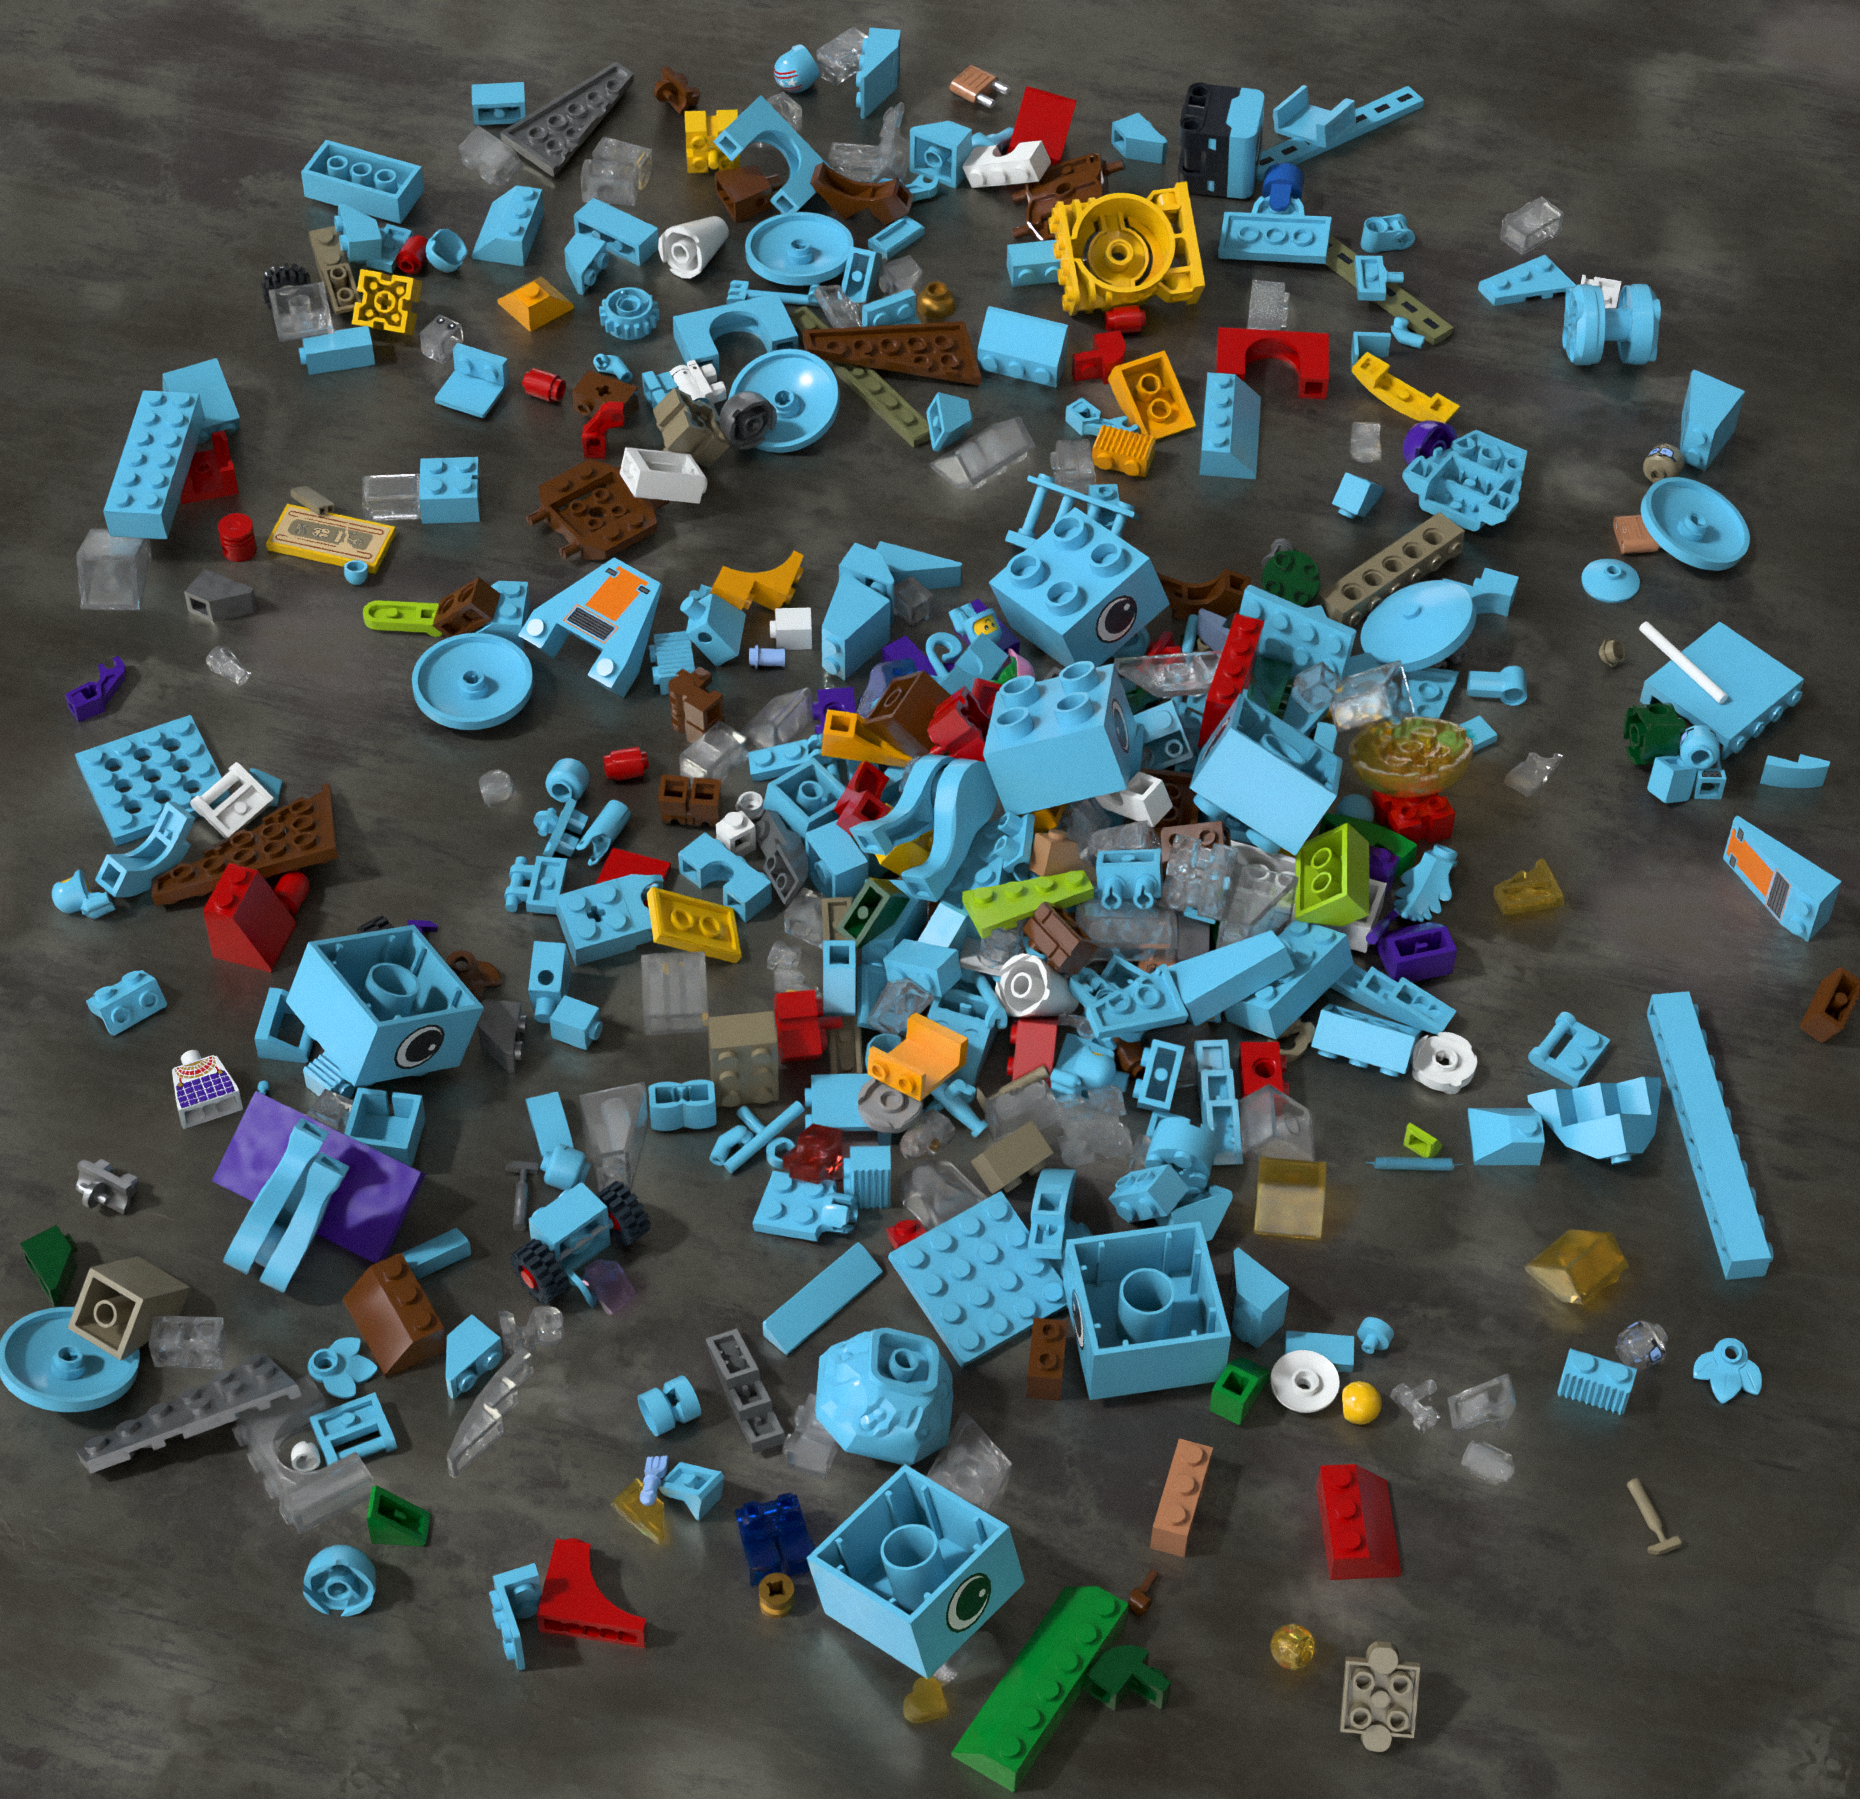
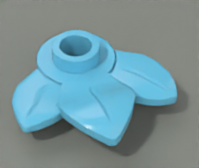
M346 1337L336 1340L329 1349L316 1351L308 1362V1371L314 1380L324 1383L325 1389L329 1394L348 1399L356 1396L355 1384H361L371 1379L377 1372V1366L371 1360L358 1355L361 1346L360 1338ZM325 1365L331 1366L330 1368H327V1369H320L321 1367H323V1366H325Z
M1724 1338L1715 1345L1713 1351L1702 1354L1694 1364L1693 1378L1710 1380L1712 1391L1721 1404L1731 1400L1741 1388L1752 1395H1758L1761 1390L1762 1377L1760 1369L1754 1362L1748 1359L1746 1347L1737 1339ZM1732 1349L1737 1357L1735 1359L1728 1358L1725 1350Z

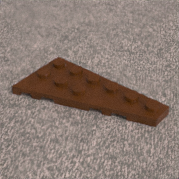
M964 321L803 330L802 333L805 351L823 360L981 385L982 376Z

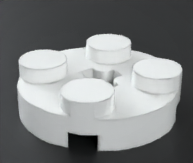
M1438 1032V1036L1430 1038L1427 1035L1422 1037L1414 1047L1411 1059L1412 1076L1415 1080L1429 1088L1444 1091L1447 1094H1456L1473 1079L1477 1066V1057L1471 1051L1472 1046L1459 1035L1450 1032ZM1443 1058L1449 1059V1065H1441L1436 1060L1442 1061Z

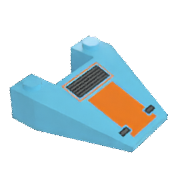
M612 558L534 609L518 636L533 648L553 659L570 633L601 650L602 652L589 671L588 676L600 686L624 698L640 672L662 584L622 561Z

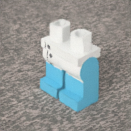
M692 360L687 362V366L679 365L671 371L655 375L653 371L642 373L644 395L652 409L674 387L691 395L693 401L701 400L713 407L714 403L727 399L726 388L722 381L709 385L717 381V374L712 363L699 367L696 361Z

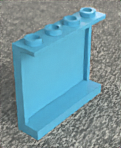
M1719 621L1681 653L1728 695L1727 700L1719 704L1677 664L1670 660L1644 681L1640 702L1643 704H1654L1660 700L1662 703H1672L1675 711L1692 724L1704 725L1713 729L1719 738V742L1724 745L1720 758L1725 760L1733 752L1738 753L1751 737H1758L1769 722H1776L1786 708L1789 706L1794 707L1802 697L1801 688L1804 678Z

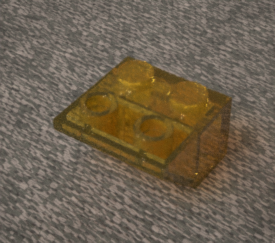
M1260 1157L1256 1182L1254 1234L1320 1240L1325 1199L1326 1162Z

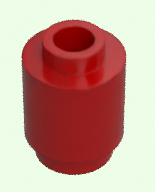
M415 235L406 240L396 256V263L402 271L408 274H416L421 270L428 259L425 252L428 240L421 235Z
M1138 304L1111 307V310L1104 313L1107 332L1119 330L1121 334L1141 332V326L1146 325L1144 309L1140 310Z
M532 368L530 372L525 373L522 386L525 388L527 395L553 402L554 400L560 401L563 398L566 390V381L561 379L559 375Z
M639 746L610 751V755L603 756L607 780L615 779V781L641 777L644 776V770L649 769L646 751L641 752Z
M288 872L281 877L273 890L291 916L297 914L307 897L310 882L301 872Z

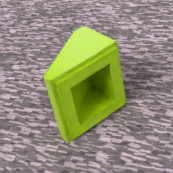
M1412 1123L1407 1125L1403 1145L1423 1158L1427 1157L1428 1159L1432 1157L1433 1159L1442 1149L1443 1144Z

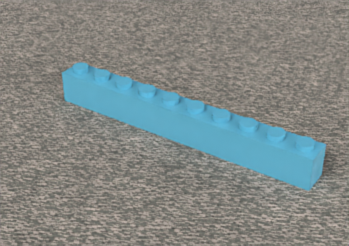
M1689 991L1651 995L1647 1010L1648 1021L1725 1279L1763 1277L1766 1275L1769 1263L1773 1262V1247L1765 1239L1764 1218L1757 1213L1756 1192L1748 1184L1747 1163L1740 1158L1739 1137L1736 1133L1733 1134L1731 1129V1112L1729 1107L1724 1106L1723 1086L1721 1081H1717L1715 1077V1060L1713 1055L1708 1054L1706 1048L1707 1034L1699 1025L1698 1005L1693 1004Z

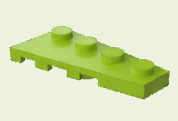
M1084 870L1069 871L1057 875L1040 876L1029 880L962 891V902L982 939L992 936V930L1002 927L1006 931L1017 927V921L1034 917L1035 911L1042 902L1046 901L1066 909L1094 898V887Z

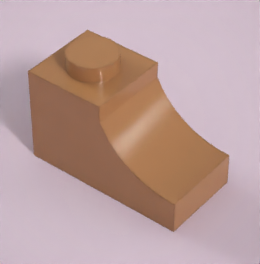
M1050 829L1048 833L1035 834L1029 870L1039 876H1051L1069 871L1084 870L1090 881H1097L1096 867L1085 860H1081L1077 851L1078 843L1068 838V833Z

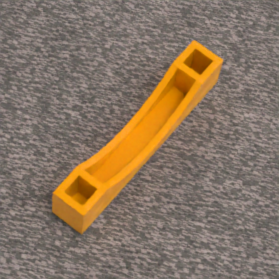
M827 709L821 756L856 761L867 760L870 763L913 769L917 761L863 727L862 724L865 718L857 713Z

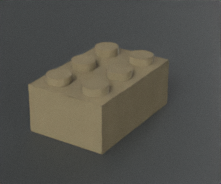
M773 1011L707 1017L711 1081L714 1082L716 1107H734L740 1104H764L770 1101H779L778 1046Z

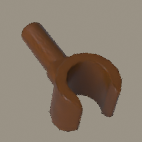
M1151 1570L1143 1584L1139 1588H1134L1130 1593L1128 1608L1139 1617L1144 1615L1152 1604V1599L1146 1594L1158 1576V1572L1155 1570Z

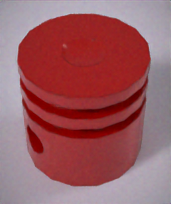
M241 513L224 516L218 523L224 557L232 562H244L251 559L257 551L252 520L249 516Z

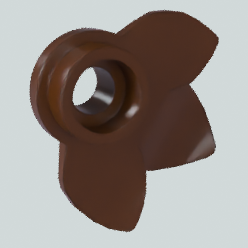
M463 950L455 951L448 956L446 963L480 1003L484 997L485 987L501 986L500 974L489 962L478 961L470 952ZM463 961L467 966L459 968L456 966V963Z

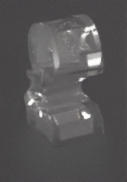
M550 1306L533 1308L529 1321L524 1327H519L515 1324L514 1314L498 1310L499 1331L504 1356L514 1355L520 1357L526 1351H535L537 1344L552 1347L559 1344L564 1337L563 1315L557 1308Z

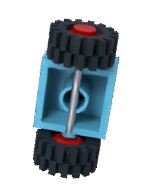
M614 1181L595 1195L583 1182H580L575 1187L563 1191L558 1199L548 1206L541 1207L533 1213L532 1217L529 1218L531 1240L511 1254L510 1261L512 1263L510 1264L516 1270L514 1273L516 1277L520 1278L521 1285L527 1288L530 1296L533 1294L537 1302L540 1301L541 1304L546 1305L569 1288V1280L565 1277L567 1274L564 1269L569 1268L574 1271L611 1245L610 1236L612 1238L615 1236L616 1242L619 1244L622 1243L623 1246H628L651 1229V1223L647 1219L649 1216L647 1212L643 1211V1204L636 1200L638 1197L634 1193L631 1194L629 1187H624L622 1182Z

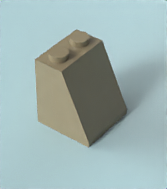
M139 1256L90 1267L67 1328L115 1358L124 1360L180 1317L191 1287Z

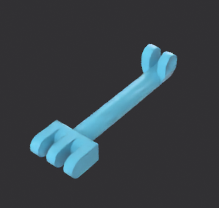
M733 280L730 283L726 303L731 304L778 293L783 304L820 307L821 286L819 284L810 285L809 294L805 295L749 289V281Z
M961 968L963 977L960 980L974 981L989 1007L985 1015V1028L993 1029L995 1019H997L998 1029H1006L1007 1014L988 982L992 980L990 974Z

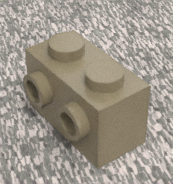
M1031 1120L970 1162L992 1194L1001 1188L1007 1193L1023 1182L1019 1177L1020 1175L1028 1171L1030 1176L1046 1167L1047 1164L1044 1159L1054 1152Z

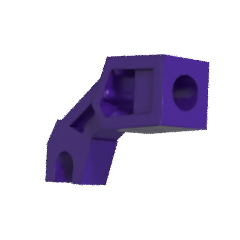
M119 656L112 658L114 667L111 669L106 668L103 663L98 665L100 679L97 683L90 681L65 694L68 708L78 722L104 712L106 704L123 681H126V667Z

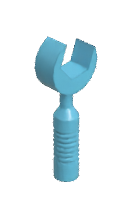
M743 1106L738 1110L737 1116L755 1135L765 1128V1125L761 1123L747 1106ZM777 1137L768 1142L766 1147L767 1161L772 1167L785 1169V1161L776 1157V1153L788 1150L796 1155L795 1145L790 1139Z

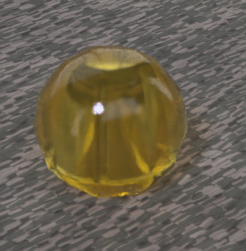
M1300 1624L1283 1625L1273 1634L1270 1641L1271 1654L1276 1663L1283 1668L1291 1670L1306 1667L1313 1657L1315 1640L1310 1631Z

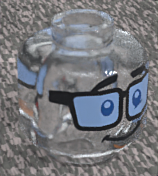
M1639 1320L1618 1334V1344L1615 1345V1350L1624 1365L1643 1371L1666 1356L1665 1343L1668 1341V1337L1659 1324L1653 1326L1647 1320Z

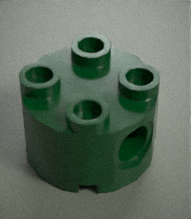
M1292 550L1280 551L1269 559L1263 569L1261 579L1262 590L1301 607L1309 608L1313 605L1319 594L1320 574L1318 566L1311 557L1302 552Z
M1672 703L1633 705V708H1628L1624 718L1623 735L1624 739H1630V746L1625 747L1630 762L1634 765L1654 764L1655 757L1680 755V736L1685 732V721L1683 718L1677 717Z

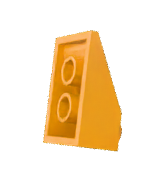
M1165 350L1113 368L1108 381L1119 406L1128 417L1131 425L1136 424L1139 426V434L1143 433L1145 436H1154L1156 440L1196 427Z

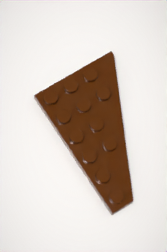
M330 784L322 785V792L309 799L300 797L290 805L262 818L264 824L251 831L242 829L230 838L224 839L203 851L204 857L191 864L182 862L170 871L151 879L152 898L155 906L174 904L181 899L204 896L214 891L228 863L258 870L263 878L267 879L272 875L297 871L302 867L317 863L325 864L332 859L339 858L333 793Z

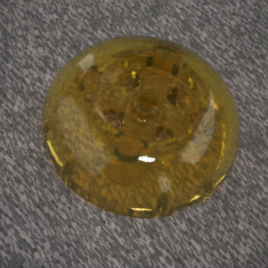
M1431 717L1401 718L1400 724L1385 727V723L1381 722L1361 731L1350 743L1349 758L1356 776L1372 790L1394 797H1422L1451 787L1465 775L1473 758V739L1466 735V729L1447 720Z

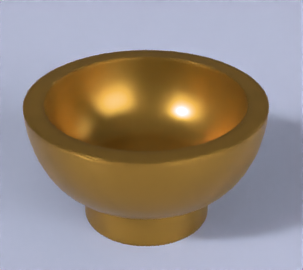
M934 281L927 284L926 288L921 291L916 305L922 315L937 319L952 314L956 308V301L953 293L944 283Z

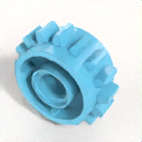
M633 287L613 291L606 299L602 300V306L599 307L601 326H605L607 333L610 332L613 336L624 340H635L646 336L652 328L657 327V321L660 319L658 302L653 301V296Z

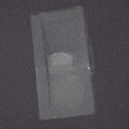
M1508 1373L1447 1398L1452 1428L1459 1433L1488 1421L1500 1430H1504L1516 1407L1512 1380Z

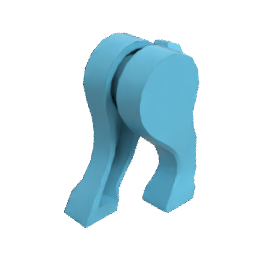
M928 754L922 756L914 764L897 805L889 814L874 821L862 822L849 830L863 852L887 856L895 846L913 841L920 835L934 829L933 846L926 862L905 870L901 873V877L915 899L937 902L965 860L976 832L991 818L996 807L998 792L986 762Z
M300 1118L290 1135L288 1147L282 1160L254 1201L234 1237L223 1263L247 1275L256 1262L265 1267L259 1282L283 1294L285 1293L315 1238L333 1192L338 1189L350 1168L348 1165L323 1152L316 1154L330 1132Z

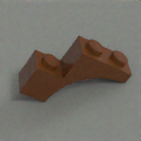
M824 162L815 166L810 182L814 190L828 202L832 210L837 212L843 220L869 208L871 213L884 226L908 214L914 197L898 178L881 183L858 182L836 173Z

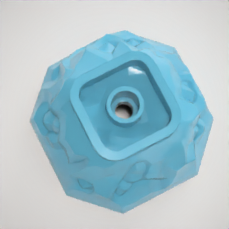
M892 1328L864 1331L846 1341L831 1346L819 1357L815 1406L816 1419L845 1452L901 1465L906 1464L910 1467L948 1444L954 1397L952 1373L946 1360L940 1355L937 1345L927 1337Z

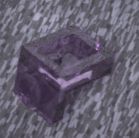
M596 1260L585 1268L586 1273L580 1277L584 1285L591 1288L606 1314H614L638 1295L617 1261Z

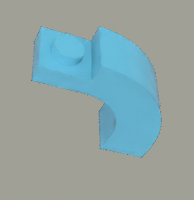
M167 801L155 828L146 841L131 852L107 854L95 881L113 897H131L152 888L151 879L173 869L188 852L191 844L185 839L195 821V817L177 802Z

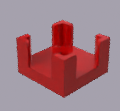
M225 430L211 434L214 449L194 453L180 497L182 504L239 494Z

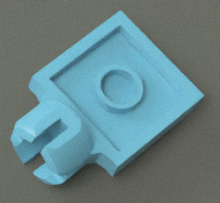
M773 1171L752 1222L753 1228L756 1232L817 1241L821 1233L826 1231L849 1234L855 1226L847 1225V1223H856L858 1217V1205L855 1203L856 1197L836 1193L837 1185L834 1180Z

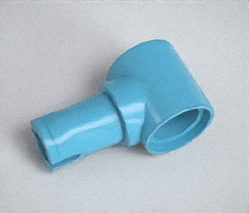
M1008 127L997 134H990L988 136L980 132L972 136L971 152L975 147L997 145L1001 154L1002 149L1010 145L1014 129Z

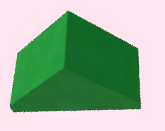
M377 1485L373 1486L366 1518L371 1544L419 1547L426 1545L431 1513Z

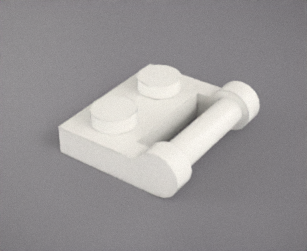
M237 762L229 767V772L202 796H196L190 801L193 809L202 815L225 839L230 838L236 832L246 827L274 802V798ZM237 781L243 784L215 810L209 806Z

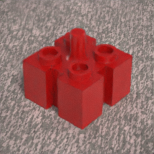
M963 686L935 709L934 718L930 721L927 728L929 737L935 744L930 749V754L944 755L949 751L951 753L949 756L953 758L986 762L983 752L991 715L984 713L980 708V702L966 686Z
M1430 770L1408 775L1406 783L1401 784L1394 779L1376 784L1373 787L1371 803L1374 806V817L1380 826L1387 825V829L1404 836L1417 844V847L1419 840L1426 838L1428 843L1450 838L1456 813L1445 796H1438L1440 786Z
M815 989L776 993L773 998L780 1063L819 1059L822 1051H825V1048H827L825 1030L843 1028L842 1016L822 1017L824 1016L822 997H816Z

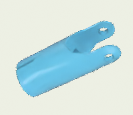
M617 800L609 801L577 844L576 849L582 850L592 841L594 853L588 861L589 866L595 865L600 861L632 817L630 810H628L629 808L622 802Z

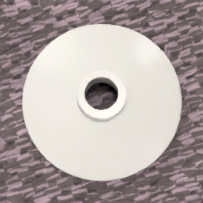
M1297 1350L1282 1356L1275 1363L1270 1378L1272 1391L1279 1402L1291 1410L1302 1413L1317 1412L1328 1407L1335 1400L1340 1384L1335 1366L1323 1355L1308 1350ZM1304 1384L1307 1385L1309 1389H1301L1298 1386Z

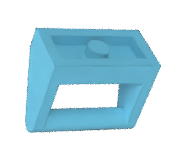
M269 988L254 1038L258 1058L299 1063L308 1062L314 1039L308 1035L305 1027L299 1047L277 1039L284 1014H296L286 1003L288 991L279 988Z

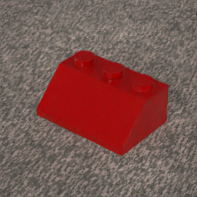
M1357 1464L1321 1465L1316 1488L1330 1580L1400 1577L1401 1569L1387 1480Z

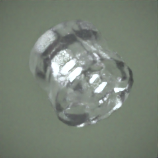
M776 940L768 955L767 969L773 972L780 970L785 976L792 978L800 966L803 955L802 948L797 946L791 948L786 946L785 942Z

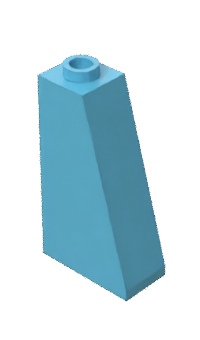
M1270 930L1178 962L1169 967L1168 970L1186 1008L1188 1019L1196 1027L1293 971L1295 968L1290 957L1294 953L1285 938L1280 940Z

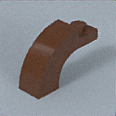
M1225 568L1218 577L1204 583H1187L1157 573L1170 603L1167 607L1172 608V617L1188 621L1189 615L1194 614L1198 616L1201 608L1222 617L1238 611L1241 607L1244 590L1251 585V577Z

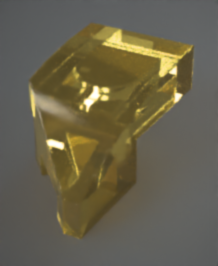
M636 1478L612 1500L611 1507L636 1529L657 1544H660L664 1540V1502L656 1498L655 1503L651 1506L642 1504L640 1493L643 1490L644 1484Z

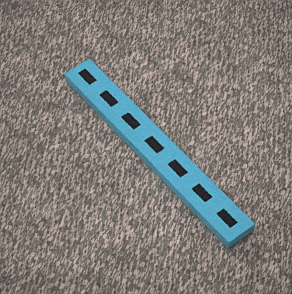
M1406 86L1355 109L1356 124L1327 148L1310 144L1297 136L1262 152L1257 180L1259 182L1264 180L1266 170L1274 164L1289 163L1297 165L1420 109L1424 105V99L1409 86Z

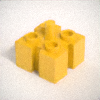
M738 109L716 110V115L706 116V111H685L687 173H709V167L711 169L719 167V171L740 167V154L731 161L713 142L738 117Z
M360 269L357 291L363 293L362 303L355 302L352 324L360 327L368 326L371 329L382 330L384 324L383 330L414 336L417 314L412 313L411 308L412 302L419 303L423 281L398 275H392L391 279L390 275L381 272Z

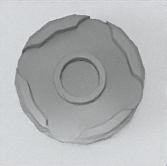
M871 1078L865 1083L858 1094V1113L862 1121L871 1129L882 1133H899L910 1129L919 1121L923 1112V1100L918 1101L875 1078Z

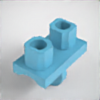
M568 797L559 818L555 815L556 810L554 808H548L547 811L536 813L533 822L539 829L538 834L546 836L547 833H552L543 855L552 857L556 851L571 857L579 838L564 832L566 828L580 835L589 817L574 809L576 800Z
M1008 811L998 819L997 829L1007 834V836L1004 835L997 840L994 853L1004 859L1003 870L1008 873L1013 872L1014 867L1019 863H1030L1035 835H1033L1035 815L1030 812L1018 817Z

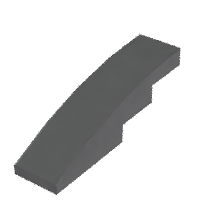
M738 1329L705 1338L706 1346L721 1384L753 1454L786 1443L785 1433L773 1412L772 1401L760 1380L759 1369Z

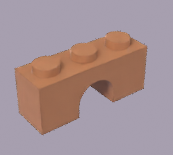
M1179 1438L1153 1524L1151 1549L1185 1557L1193 1530L1199 1498H1202L1210 1471L1213 1447Z

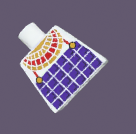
M197 1050L187 1051L181 1056L183 1065L175 1067L172 1070L177 1108L183 1129L243 1110L239 1089L217 1056L212 1055L201 1058Z

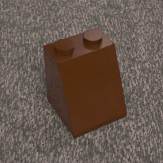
M924 670L893 678L862 726L918 761L922 756L930 754V749L935 746L929 737L927 728L930 721L934 718L933 714L936 707L951 695ZM948 751L942 756H949L951 753Z

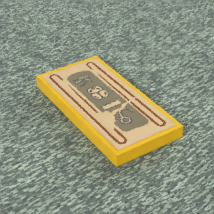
M287 504L266 542L267 551L342 567L349 561L361 560L367 563L369 573L376 574L396 535L395 526L334 513L318 516L306 507Z

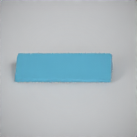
M857 1242L763 1322V1336L788 1356L882 1276L883 1271L865 1247Z

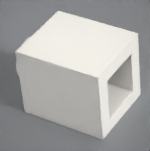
M775 608L776 621H770V638H776V649H812L811 608Z

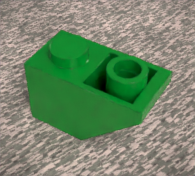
M1242 1356L1228 1363L1212 1388L1209 1411L1240 1426L1269 1380L1272 1371Z

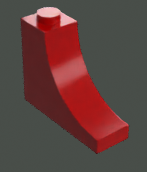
M556 1538L536 1614L539 1632L645 1648L648 1636L646 1618L635 1616L619 1609L600 1592L591 1573L593 1564L591 1544L576 1538H569L567 1540Z

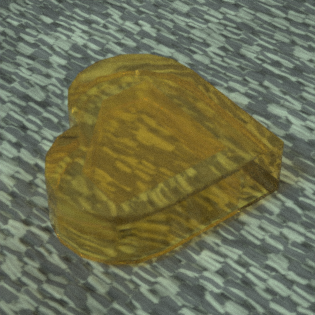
M922 1676L914 1682L913 1692L908 1694L903 1702V1714L907 1720L913 1723H922L948 1716V1708L941 1686L935 1678L930 1677L926 1679Z

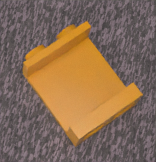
M915 1012L908 1018L907 1035L903 1042L889 1053L874 1046L869 1049L867 1075L918 1101H922L966 1064L968 1038Z

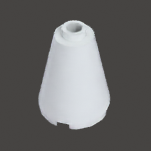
M712 216L669 227L660 236L658 250L663 263L667 261L672 268L670 271L678 277L692 278L698 275L728 238V226L720 217Z
M1022 953L1012 957L1000 970L1003 972L1000 982L996 981L995 991L1006 1013L1016 1018L1069 1015L1075 1011L1079 1004V1001L1068 990L1069 981L1056 973L1045 961L1035 955Z

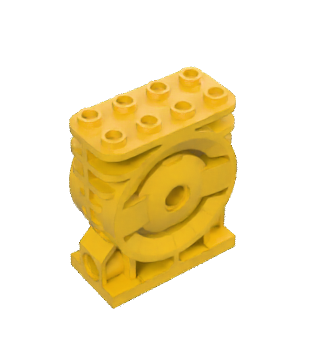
M1187 182L1176 183L1174 188L1153 190L1147 199L1130 193H1113L1095 199V197L1088 198L1086 203H1080L1079 199L1072 200L1070 205H1064L1063 201L1056 202L1055 207L1052 208V217H1049L1048 222L1050 233H1055L1056 243H1053L1055 260L1059 259L1061 269L1057 270L1059 285L1064 286L1065 295H1062L1063 310L1068 311L1070 316H1076L1078 311L1083 310L1086 314H1091L1094 309L1099 308L1102 309V312L1111 310V307L1137 304L1140 306L1149 301L1154 295H1157L1166 303L1186 301V305L1198 303L1205 287ZM1124 218L1127 219L1129 228L1125 227ZM1098 220L1100 232L1091 241L1087 252V263L1090 269L1088 271L1083 263V249L1087 240L1095 233L1093 222ZM1146 241L1152 255L1151 271L1140 285L1135 286V283L1144 275L1149 261ZM1120 253L1124 256V260H1116L1112 254ZM1175 256L1179 260L1180 267L1170 268Z

